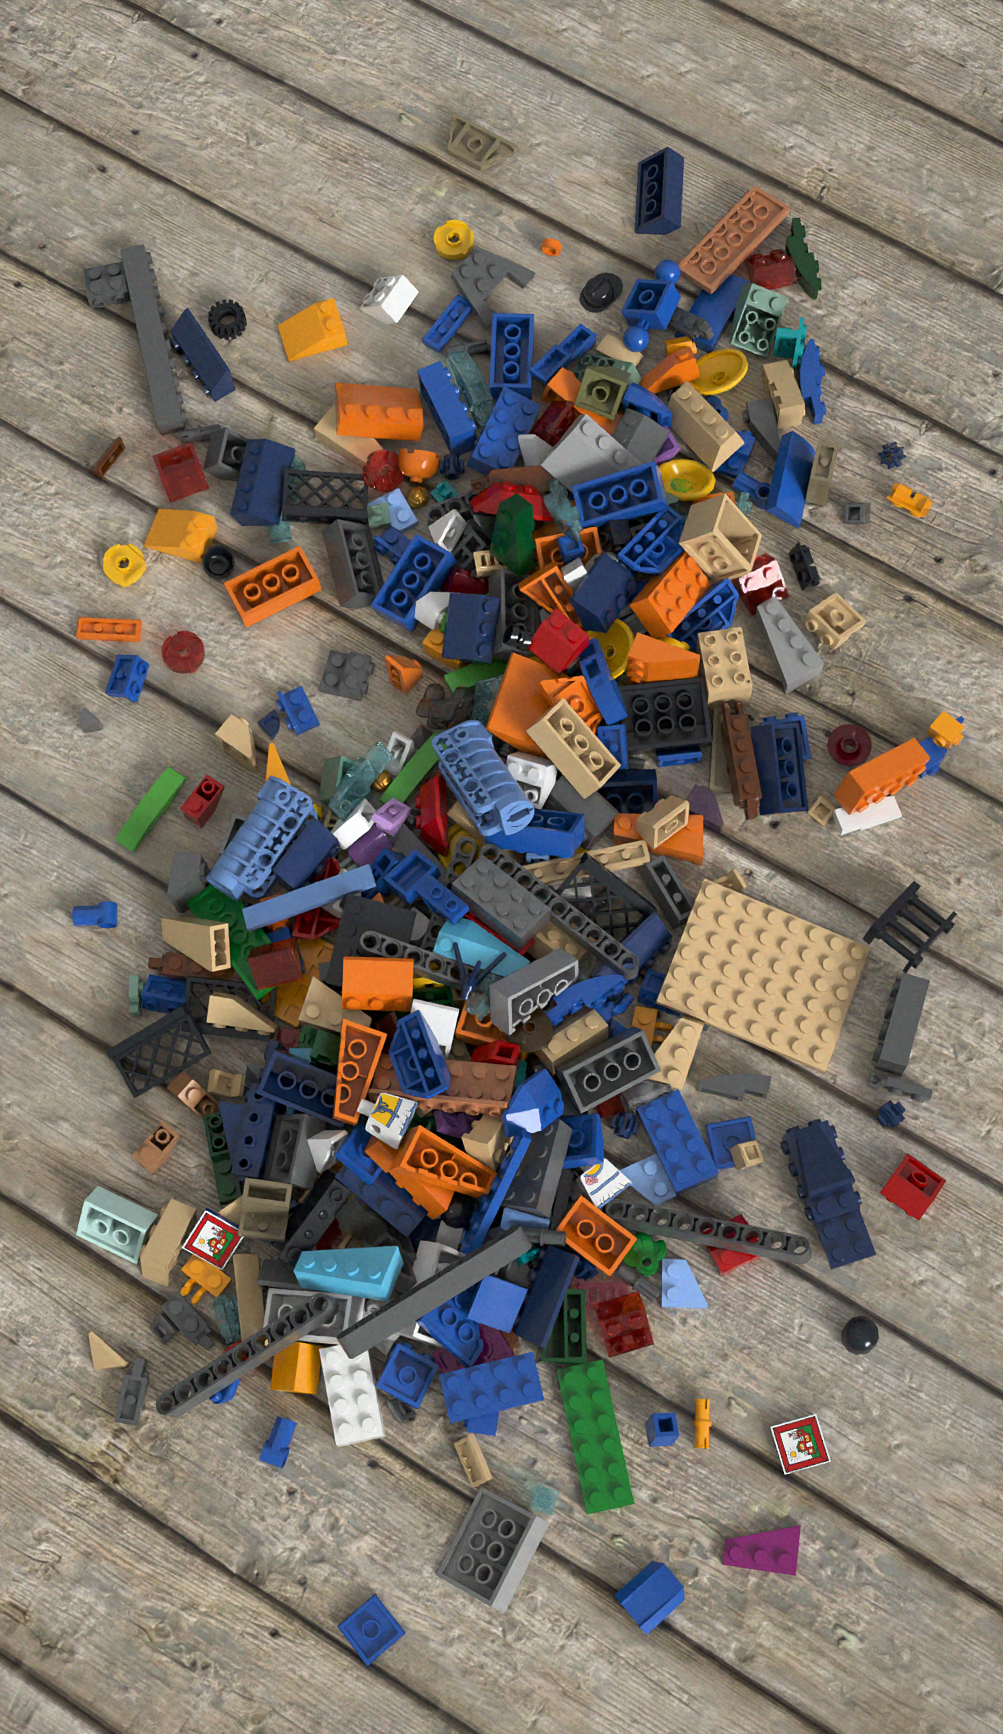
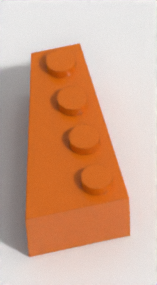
M562 367L547 384L540 400L544 403H547V401L555 405L554 409L560 414L562 411L569 414L572 422L579 415L587 414L612 436L623 414L617 411L614 420L575 406L581 382L572 371Z
M618 813L614 818L613 844L622 845L644 840L636 831L637 819L641 814ZM688 815V824L655 849L646 842L648 851L656 855H666L674 857L675 860H686L694 862L695 865L702 866L703 815Z
M342 1019L333 1118L355 1126L360 1115L357 1109L361 1100L366 1098L387 1034L346 1019Z
M421 1125L408 1130L388 1170L475 1198L489 1193L491 1183L498 1174Z
M372 1135L364 1152L385 1173L389 1172L395 1178V1183L401 1189L404 1187L413 1196L412 1200L418 1206L422 1205L428 1211L427 1215L432 1220L447 1211L455 1191L388 1171L405 1135L398 1149H394Z

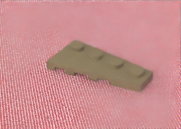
M714 707L712 710V743L710 746L708 792L730 794L732 790L721 734L722 709L721 707ZM730 709L731 715H736L735 709ZM744 710V714L748 716L749 727H752L757 712Z

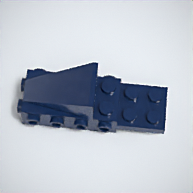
M270 1040L269 1046H266L264 1050L265 1064L264 1068L260 1070L259 1082L262 1080L274 1048L277 1047L289 1052L279 1041ZM251 1083L250 1089L246 1091V1105L222 1101L219 1103L232 1164L231 1174L238 1178L237 1181L244 1183L243 1185H245L246 1178L263 1180L276 1115L285 1114L287 1108L284 1104L257 1094L256 1092L260 1084Z
M816 1119L809 1122L808 1127L800 1129L799 1126L787 1129L780 1145L783 1154L789 1158L790 1164H788L791 1176L796 1177L798 1183L796 1189L799 1198L804 1199L806 1205L804 1211L809 1222L812 1221L813 1227L816 1228L831 1270L873 1257L876 1255L860 1212V1205L862 1204L858 1191L854 1192L853 1184L855 1183L854 1176L843 1162L846 1158L842 1147H838L835 1141L838 1138L835 1127L833 1125L830 1126L828 1120L822 1122L821 1119Z

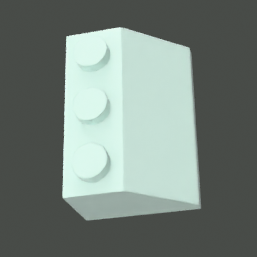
M97 1186L84 1200L76 1235L137 1264L140 1261L138 1257L140 1249L144 1244L147 1245L150 1240L149 1233L153 1225H156L159 1215Z

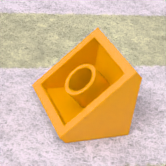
M294 1342L274 1355L270 1390L317 1395L321 1367L319 1349H323V1347Z

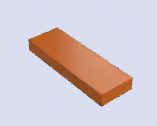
M78 617L76 638L80 640L140 642L143 622L142 620Z

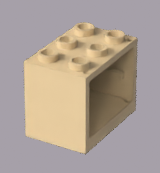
M722 494L691 505L679 544L716 583L726 577L732 580L751 573L762 534L726 494Z
M742 627L698 633L696 654L700 655L698 670L699 676L705 678L709 713L712 712L714 707H721L722 703L726 702L729 704L730 709H734L736 701H741L743 708L749 707L753 687Z

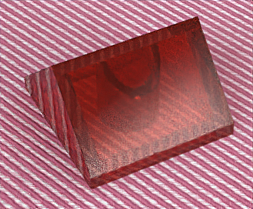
M295 937L251 948L247 960L258 990L302 979Z

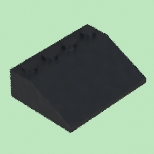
M704 677L618 687L628 714L626 718L620 720V725H626L628 755L711 746L712 735Z
M347 894L325 983L342 988L344 956L366 957L360 954L357 949V943L361 935L366 931H374L409 944L417 912ZM363 940L366 947H374V943L371 940ZM392 947L385 948L388 955H396Z

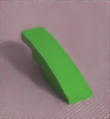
M437 731L415 753L380 797L379 801L383 805L392 798L406 804L424 784V780L438 767L440 760L434 753L432 739L439 734ZM443 742L439 743L445 751L447 749L446 744H443Z
M168 766L140 801L115 840L132 852L136 851L145 835L151 833L160 816L166 814L187 778Z

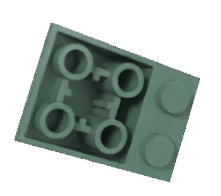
M743 283L736 302L729 344L767 358L788 297L753 283Z
M584 353L573 370L576 378L582 383L587 366H613L631 373L626 391L631 383L634 382L639 385L642 380L632 362ZM623 399L620 403L618 411H622V409L624 408Z

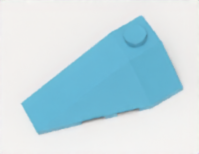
M465 918L459 919L454 925L447 920L439 931L433 950L435 954L457 961L453 943L457 942L463 964L475 967L477 961H481L480 970L482 971L505 952L507 955L489 972L502 978L530 964V961L472 920Z

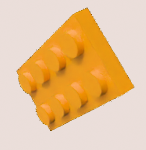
M297 938L306 973L284 981L277 986L275 1017L297 1029L300 1027L298 1019L312 977L314 976L321 981L318 963L331 961L334 946L320 938L316 941ZM271 991L264 995L261 1001L264 1005L270 1001Z

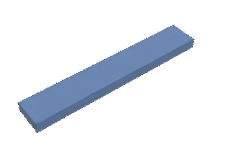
M369 864L242 909L246 927L249 932L343 899L347 894L354 895L376 887V883Z

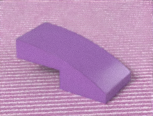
M436 1110L434 1112L436 1130L456 1138H461L464 1133L469 1134L473 1129L471 1124L474 1120H480L466 1112H462L458 1116L443 1110Z

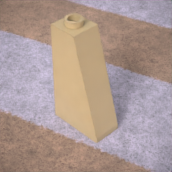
M335 403L314 427L318 440L372 476L376 477L379 472H383L387 467L386 452L375 438L336 435Z
M184 915L161 918L163 941L209 971L213 972L231 968L228 923Z

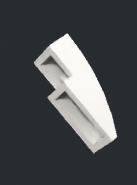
M894 796L885 797L878 804H874V802L869 804V807L861 813L856 811L848 815L843 807L833 812V818L840 835L858 829L862 831L902 817Z

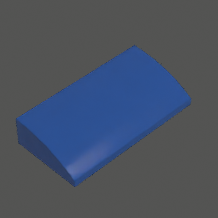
M731 274L712 295L705 290L701 291L689 312L705 319L715 335L710 341L700 336L695 340L691 339L692 342H695L696 348L707 353L714 350L734 317L736 302L743 283H751L750 281ZM677 331L674 335L676 338L685 336Z
M791 431L781 437L765 511L799 528L816 451L808 441L796 432Z
M599 1114L561 1118L564 1123L573 1129L562 1169L604 1164L603 1133Z

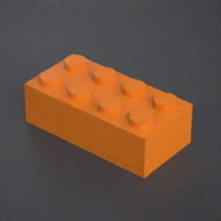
M300 546L223 583L245 628L322 590L319 579Z
M684 551L660 576L654 575L630 603V607L650 636L656 639L672 633L711 584L695 559Z
M912 738L849 771L833 795L848 815L856 811L861 813L869 807V804L873 802L878 804L886 795H895L903 786L909 787L918 780L917 776L926 769L925 765L930 757L918 741Z

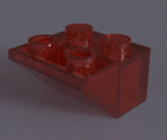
M781 249L772 250L770 254L763 256L762 254H754L750 256V259H745L749 279L753 284L768 290L797 284L794 259Z
M552 401L530 431V435L535 434L554 447L574 422V402Z
M192 442L153 455L170 502L209 489Z
M767 553L755 558L750 574L732 579L733 586L739 593L740 599L752 616L756 614L757 606L776 596L779 602L789 597L777 560Z
M639 1291L593 1304L609 1358L654 1344L646 1310Z

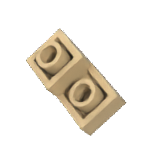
M608 333L596 348L597 353L601 356L632 362L635 367L643 358L640 352L629 351L624 346L622 340Z

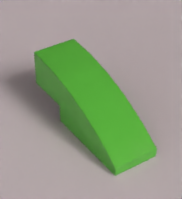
M492 658V663L468 665L444 675V680L455 700L472 691L474 694L480 692L482 684L505 673L507 663L505 660Z

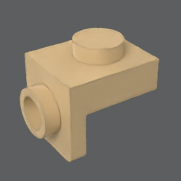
M733 869L726 876L712 881L738 893H741L747 887L737 869Z
M216 1069L210 1070L207 1092L228 1099L242 1097L245 1075H233Z

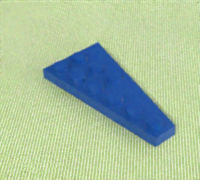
M521 1129L518 1136L514 1135L510 1144V1150L501 1162L500 1168L497 1171L498 1174L491 1183L489 1193L480 1196V1203L476 1210L473 1211L469 1224L460 1238L462 1257L482 1245L531 1142L530 1132Z

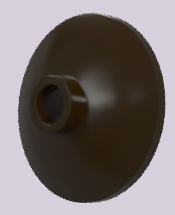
M537 1008L529 1014L531 1018L525 1023L519 1022L515 1026V1031L511 1035L507 1034L510 1043L520 1045L521 1052H538L544 1049L551 1041L553 1034L552 1022L543 1011ZM531 1024L534 1026V1030L527 1031L525 1027Z

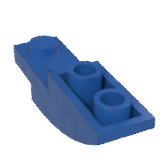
M814 338L809 339L802 357L798 387L805 402V407L809 406L813 424L822 423L823 415L826 414L825 403L820 400L822 394L820 385L822 377L825 376V368L819 362L820 349L819 346H815Z
M593 638L589 640V646L579 655L581 658L579 664L591 694L607 725L610 726L626 718L628 714L616 680L609 671L599 640Z
M606 975L574 984L566 988L558 996L552 997L557 1005L545 1014L550 1018L552 1026L555 1028L564 1022L563 1018L569 1013L575 1014L583 1007L581 1005L583 1003L589 1008L600 1007L606 1002L605 998L613 993L615 995L625 988L624 984L628 980L622 975Z

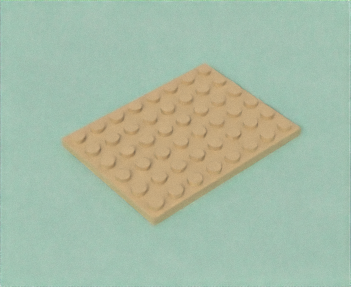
M704 878L655 1003L688 1017L703 1021L707 1025L824 1073L827 1070L870 947Z

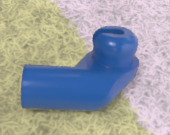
M625 993L616 1005L612 1001H608L606 1005L612 1011L611 1016L613 1017L624 1013L635 999L630 994Z

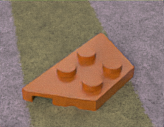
M583 676L544 680L536 683L550 707L564 698L594 734L596 733L597 725L601 722L603 716Z

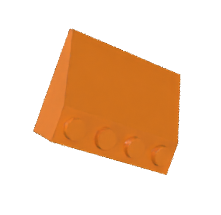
M335 382L336 435L420 441L423 430V409L418 389Z
M637 632L628 653L626 686L698 678L700 655Z
M511 653L486 729L520 752L548 758L526 732L550 708L536 683L544 680L568 678V676L564 673L559 676L547 665L519 654Z

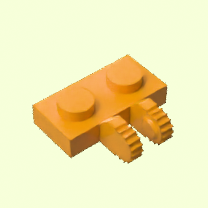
M635 1006L632 1027L635 1026L644 1031L650 1046L652 1043L662 1044L666 1037L653 1036L654 1029L670 1032L673 1029V1025L656 1022L658 1010Z
M193 1254L181 1269L190 1279L181 1289L180 1294L186 1296L197 1282L202 1287L192 1298L191 1302L194 1305H197L208 1291L219 1299L232 1282V1279L217 1267Z

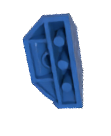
M671 507L660 511L618 553L617 557L635 571L660 576L684 551L679 544L684 529L683 517Z
M726 577L710 585L674 631L665 636L680 642H686L690 646V650L696 651L698 633L723 630L731 626L739 593L729 578Z
M418 1009L399 1019L389 1050V1056L402 1092L407 1095L430 1099L449 1089L450 1073L437 1038L421 1011Z
M540 1069L519 1084L510 1100L508 1109H505L502 1114L505 1137L518 1136L521 1129L530 1133L541 1131L563 1114L564 1103L561 1098V1091L546 1069Z

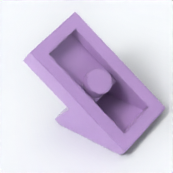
M392 798L373 814L372 821L377 823L376 827L395 836L412 808Z

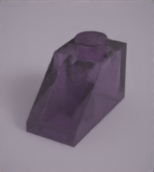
M695 784L686 799L690 803L689 815H703V825L720 834L723 828V820L715 794L708 787Z

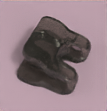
M431 683L428 685L423 698L416 708V714L419 717L428 718L427 725L431 729L448 730L468 720V712L473 699L472 691L469 687L459 686L448 699H445L444 688L440 684Z

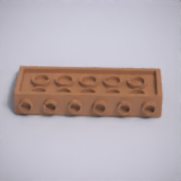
M755 185L750 191H746L742 199L730 208L729 213L724 218H720L716 226L704 235L703 240L698 245H694L690 253L678 262L681 271L679 280L685 277L712 295L790 213V207Z
M381 1053L376 1066L372 1089L369 1088L367 1094L370 1102L374 1104L381 1093H387L418 1103L417 1108L425 1111L436 1109L447 1113H455L457 1111L466 1112L469 1115L487 1114L500 1118L504 1110L508 1109L513 1096L517 1067L444 1059L451 1076L449 1089L430 1099H425L402 1092L389 1054Z

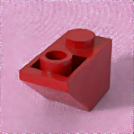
M206 774L180 807L184 817L202 828L215 812L225 788L224 785Z
M500 1040L490 1042L475 1048L470 1062L518 1067L520 1045Z

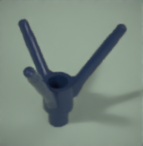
M457 942L453 943L462 982L460 998L469 1000L471 992H474L475 987L507 955L505 952L497 957L476 978L482 962L477 961L471 976L466 975Z

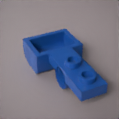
M416 848L383 878L387 887L408 906L420 897L435 914L440 913L453 925L470 910L464 901L437 880L441 876L438 866Z

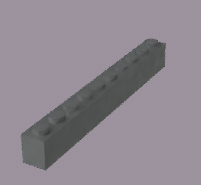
M144 244L120 249L157 426L161 436L180 432V430H185L184 422H187L185 410H181L180 404H184L181 391L177 392L176 386H180L177 373L173 374L172 370L176 368L174 358L169 356L168 352L172 351L169 338H165V333H168L166 322L161 319V316H164L162 304H158L157 301L161 297L158 286H154V281H157L155 271L150 269V264H153L151 252H146Z

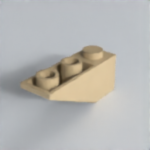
M214 992L210 995L207 1022L213 1023L214 1027L226 1028V1025L234 1026L235 1030L243 1032L253 1029L262 1035H271V1032L274 1033L278 1029L276 1023L239 996Z

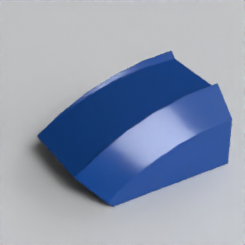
M634 382L631 383L623 397V414L629 408L646 415L662 427L668 426L670 428L672 426V413L668 407L651 391Z
M655 1561L649 1563L614 1595L646 1635L685 1600L682 1584L664 1563Z

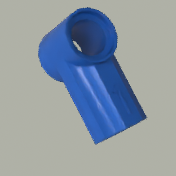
M743 471L739 473L732 488L753 500L758 508L766 509L768 497L763 498L760 494L768 496L771 484L767 482L761 483Z
M100 902L94 906H74L72 910L73 925L75 927L98 926L100 928L117 927L118 904L115 902Z
M277 1416L269 1440H266L259 1460L282 1469L289 1455V1445L297 1423Z

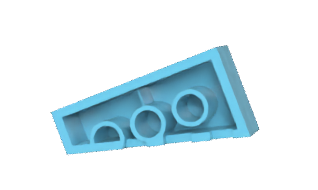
M398 1246L302 1251L294 1268V1273L301 1288L388 1302L404 1262Z

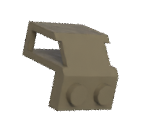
M246 1178L238 1236L284 1243L293 1184Z

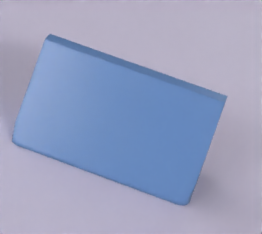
M506 1207L504 1208L500 1227L506 1231L519 1224L521 1227L538 1229L546 1227L548 1230L550 1221Z

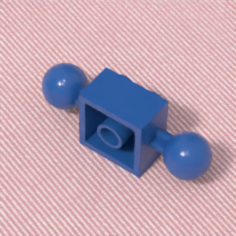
M666 259L657 264L654 271L656 280L637 279L625 302L621 313L630 327L624 332L623 344L631 352H641L648 346L649 334L647 329L666 330L681 296L674 284L678 282L681 271L679 265L673 260Z

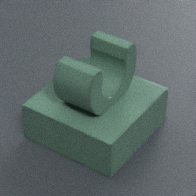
M388 503L367 506L370 528L391 525Z

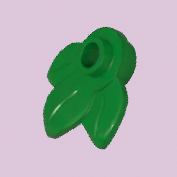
M637 1232L635 1234L637 1240L622 1260L628 1267L636 1268L641 1275L651 1276L657 1272L659 1261L666 1255V1244L664 1240H658L653 1243L648 1234ZM645 1261L651 1262L649 1266L643 1265Z

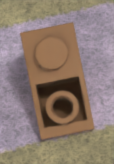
M183 1071L167 1087L172 1094L202 1120H204L203 1115L215 1113L219 1109V1103Z
M162 1121L133 1153L132 1157L154 1175L169 1158L180 1135Z

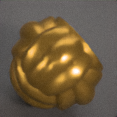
M413 487L407 492L406 498L410 507L418 509L428 504V491L424 487Z
M381 769L369 779V782L375 791L385 792L392 783V776L387 770Z

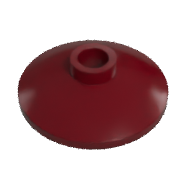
M845 724L832 731L828 738L827 748L830 756L837 763L844 766H856L868 758L872 743L870 736L863 728L853 724ZM850 745L852 747V750H846L845 746Z

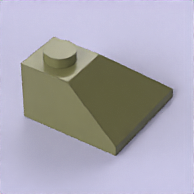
M587 366L574 405L614 420L625 394L631 373L613 366Z

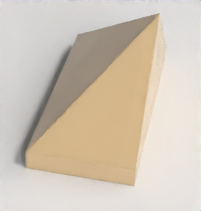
M91 1331L88 1334L94 1370L125 1368L130 1365L125 1358L96 1332Z

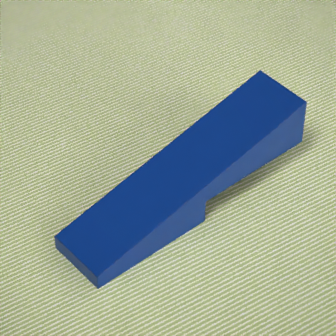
M580 323L559 345L555 344L529 370V373L542 383L547 384L562 367L567 368L592 348L596 343L597 334Z

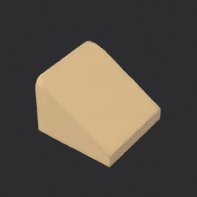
M821 795L807 813L824 827L833 818L834 810L840 807L827 796Z
M757 1140L740 1143L730 1148V1153L737 1170L764 1162Z

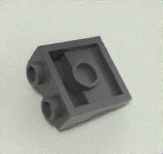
M123 261L83 269L87 298L91 308H101L105 305L121 304L131 300Z
M330 650L319 691L361 701L362 696L366 695L368 691V676L372 675L375 663L372 662L371 656L351 651L350 654Z

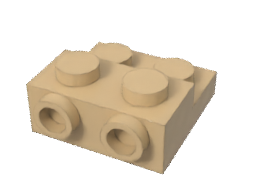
M837 592L810 609L803 620L806 629L810 632H815L820 637L821 643L832 650L846 642L850 635L862 628L866 623V620Z

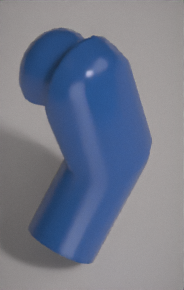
M241 1378L209 1399L214 1404H221L231 1400L235 1395Z

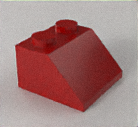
M556 608L541 623L532 637L528 650L560 676L589 646V635Z
M907 1154L880 1193L889 1202L903 1209L907 1215L919 1221L940 1192L946 1180L910 1154Z
M742 1214L727 1220L749 1225ZM713 1229L704 1231L702 1234H710ZM728 1233L725 1238L732 1239L736 1234ZM757 1237L751 1238L748 1243H756L758 1241ZM705 1245L720 1277L761 1258V1256Z

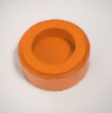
M546 238L542 241L541 251L548 256H558L560 254L562 244L558 240Z

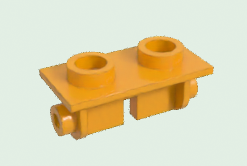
M895 483L892 487L894 492L887 496V499L894 506L910 510V514L915 517L924 518L930 512L929 510L933 504L930 501L931 498L919 492H916L914 498L910 497L913 489L902 483Z

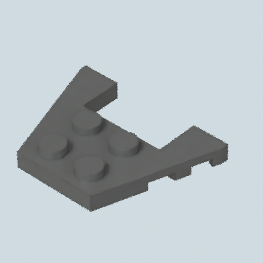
M477 246L452 273L451 279L464 299H467L472 306V311L481 320L483 328L487 330L492 324L493 313H497L484 302L487 296L505 276H508L523 289L536 273Z

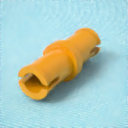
M695 1399V1421H693V1426H695L694 1448L709 1449V1426H712V1422L709 1421L710 1399Z

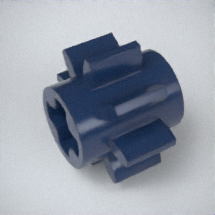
M897 442L883 445L884 450L878 453L881 456L880 464L888 465V469L894 468V465L896 467L901 466V460L906 458L903 452L904 446H897Z
M456 454L445 455L444 461L441 460L439 463L440 475H444L448 480L459 479L460 473H465L464 460L459 459V456Z
M890 1100L877 1110L880 1114L877 1120L883 1128L889 1125L893 1129L905 1120L902 1114L906 1109L900 1102L894 1104Z
M620 1111L619 1116L613 1115L610 1127L614 1128L613 1134L624 1139H630L631 1134L636 1135L639 1123L635 1122L636 1116L624 1111Z
M579 1253L576 1254L579 1257V1261L573 1274L574 1277L587 1281L599 1273L595 1269L597 1268Z

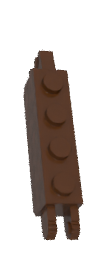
M540 465L490 469L485 474L486 477L471 480L472 493H482L493 484L505 481L514 483L517 486H523L524 484L533 485L539 490L541 495H548L547 491L556 490V494L569 493L563 485Z
M741 701L735 702L734 709L736 715H731L729 704L726 702L722 703L721 706L723 716L721 734L735 806L744 809L746 820H752L757 817L756 807L760 806L762 793L748 716L744 714Z
M166 952V955L162 954V958L149 957L148 967L158 970L159 975H163L165 978L186 982L187 976L244 982L232 965L231 968L212 972L185 954ZM192 982L193 984H200V985H202V984L199 983V982ZM216 985V986H215V987L225 988L223 985ZM239 987V988L237 989V990L247 991L246 988H243V987Z

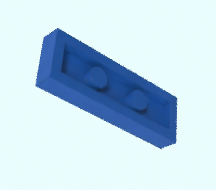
M458 294L422 338V343L440 353L473 312L468 300Z

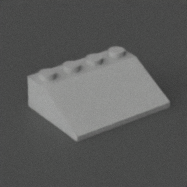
M587 414L577 417L540 464L544 470L572 494V486L642 465L640 461Z
M480 1487L436 1576L505 1614L549 1523L495 1493Z

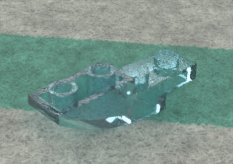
M466 350L446 355L459 392L464 394L477 428H484L493 408L491 403L493 397L480 370Z
M554 478L549 481L551 493L543 496L544 503L558 529L571 540L580 542L582 541L580 532L583 531L579 520L581 518L577 506L573 507L569 499H567L568 492L565 485H560L558 479Z
M376 742L364 757H359L354 762L330 799L328 807L342 822L348 818L371 791L369 786L394 758L381 742Z

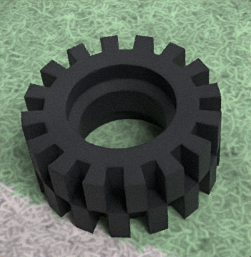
M226 299L222 300L223 304H220L219 301L216 302L217 307L212 305L211 311L208 312V321L214 335H218L219 339H223V336H225V340H229L230 336H232V339H236V334L241 336V331L244 332L245 326H247L243 307L239 306L238 302L233 303V300L230 299L229 303H226ZM226 315L235 317V320L230 324L220 323V319Z

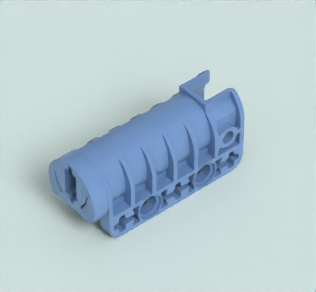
M465 721L436 735L432 739L434 753L440 760L438 767L442 777L481 835L490 836L503 830L505 835H511L519 832L529 824L534 815V807L495 751L492 738L481 721ZM443 742V744H446L447 749L444 751V748L439 743ZM484 818L489 825H491L490 827L484 826Z
M270 776L257 794L259 802L206 876V880L212 886L237 902L243 894L255 900L263 899L268 895L277 882L275 875L269 876V874L278 864V861L281 860L284 852L288 851L291 847L290 844L292 845L295 842L293 839L298 832L301 831L302 833L304 830L302 826L306 827L311 820L308 817L311 815L312 818L314 817L318 820V815L313 808L311 798L274 776ZM261 886L263 892H257L256 894H254V889H257Z

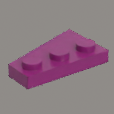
M479 1324L480 1339H483L484 1349L472 1366L516 1356L501 1330ZM440 1348L432 1353L442 1373L466 1368L445 1348Z
M801 1525L726 1539L722 1565L796 1576Z

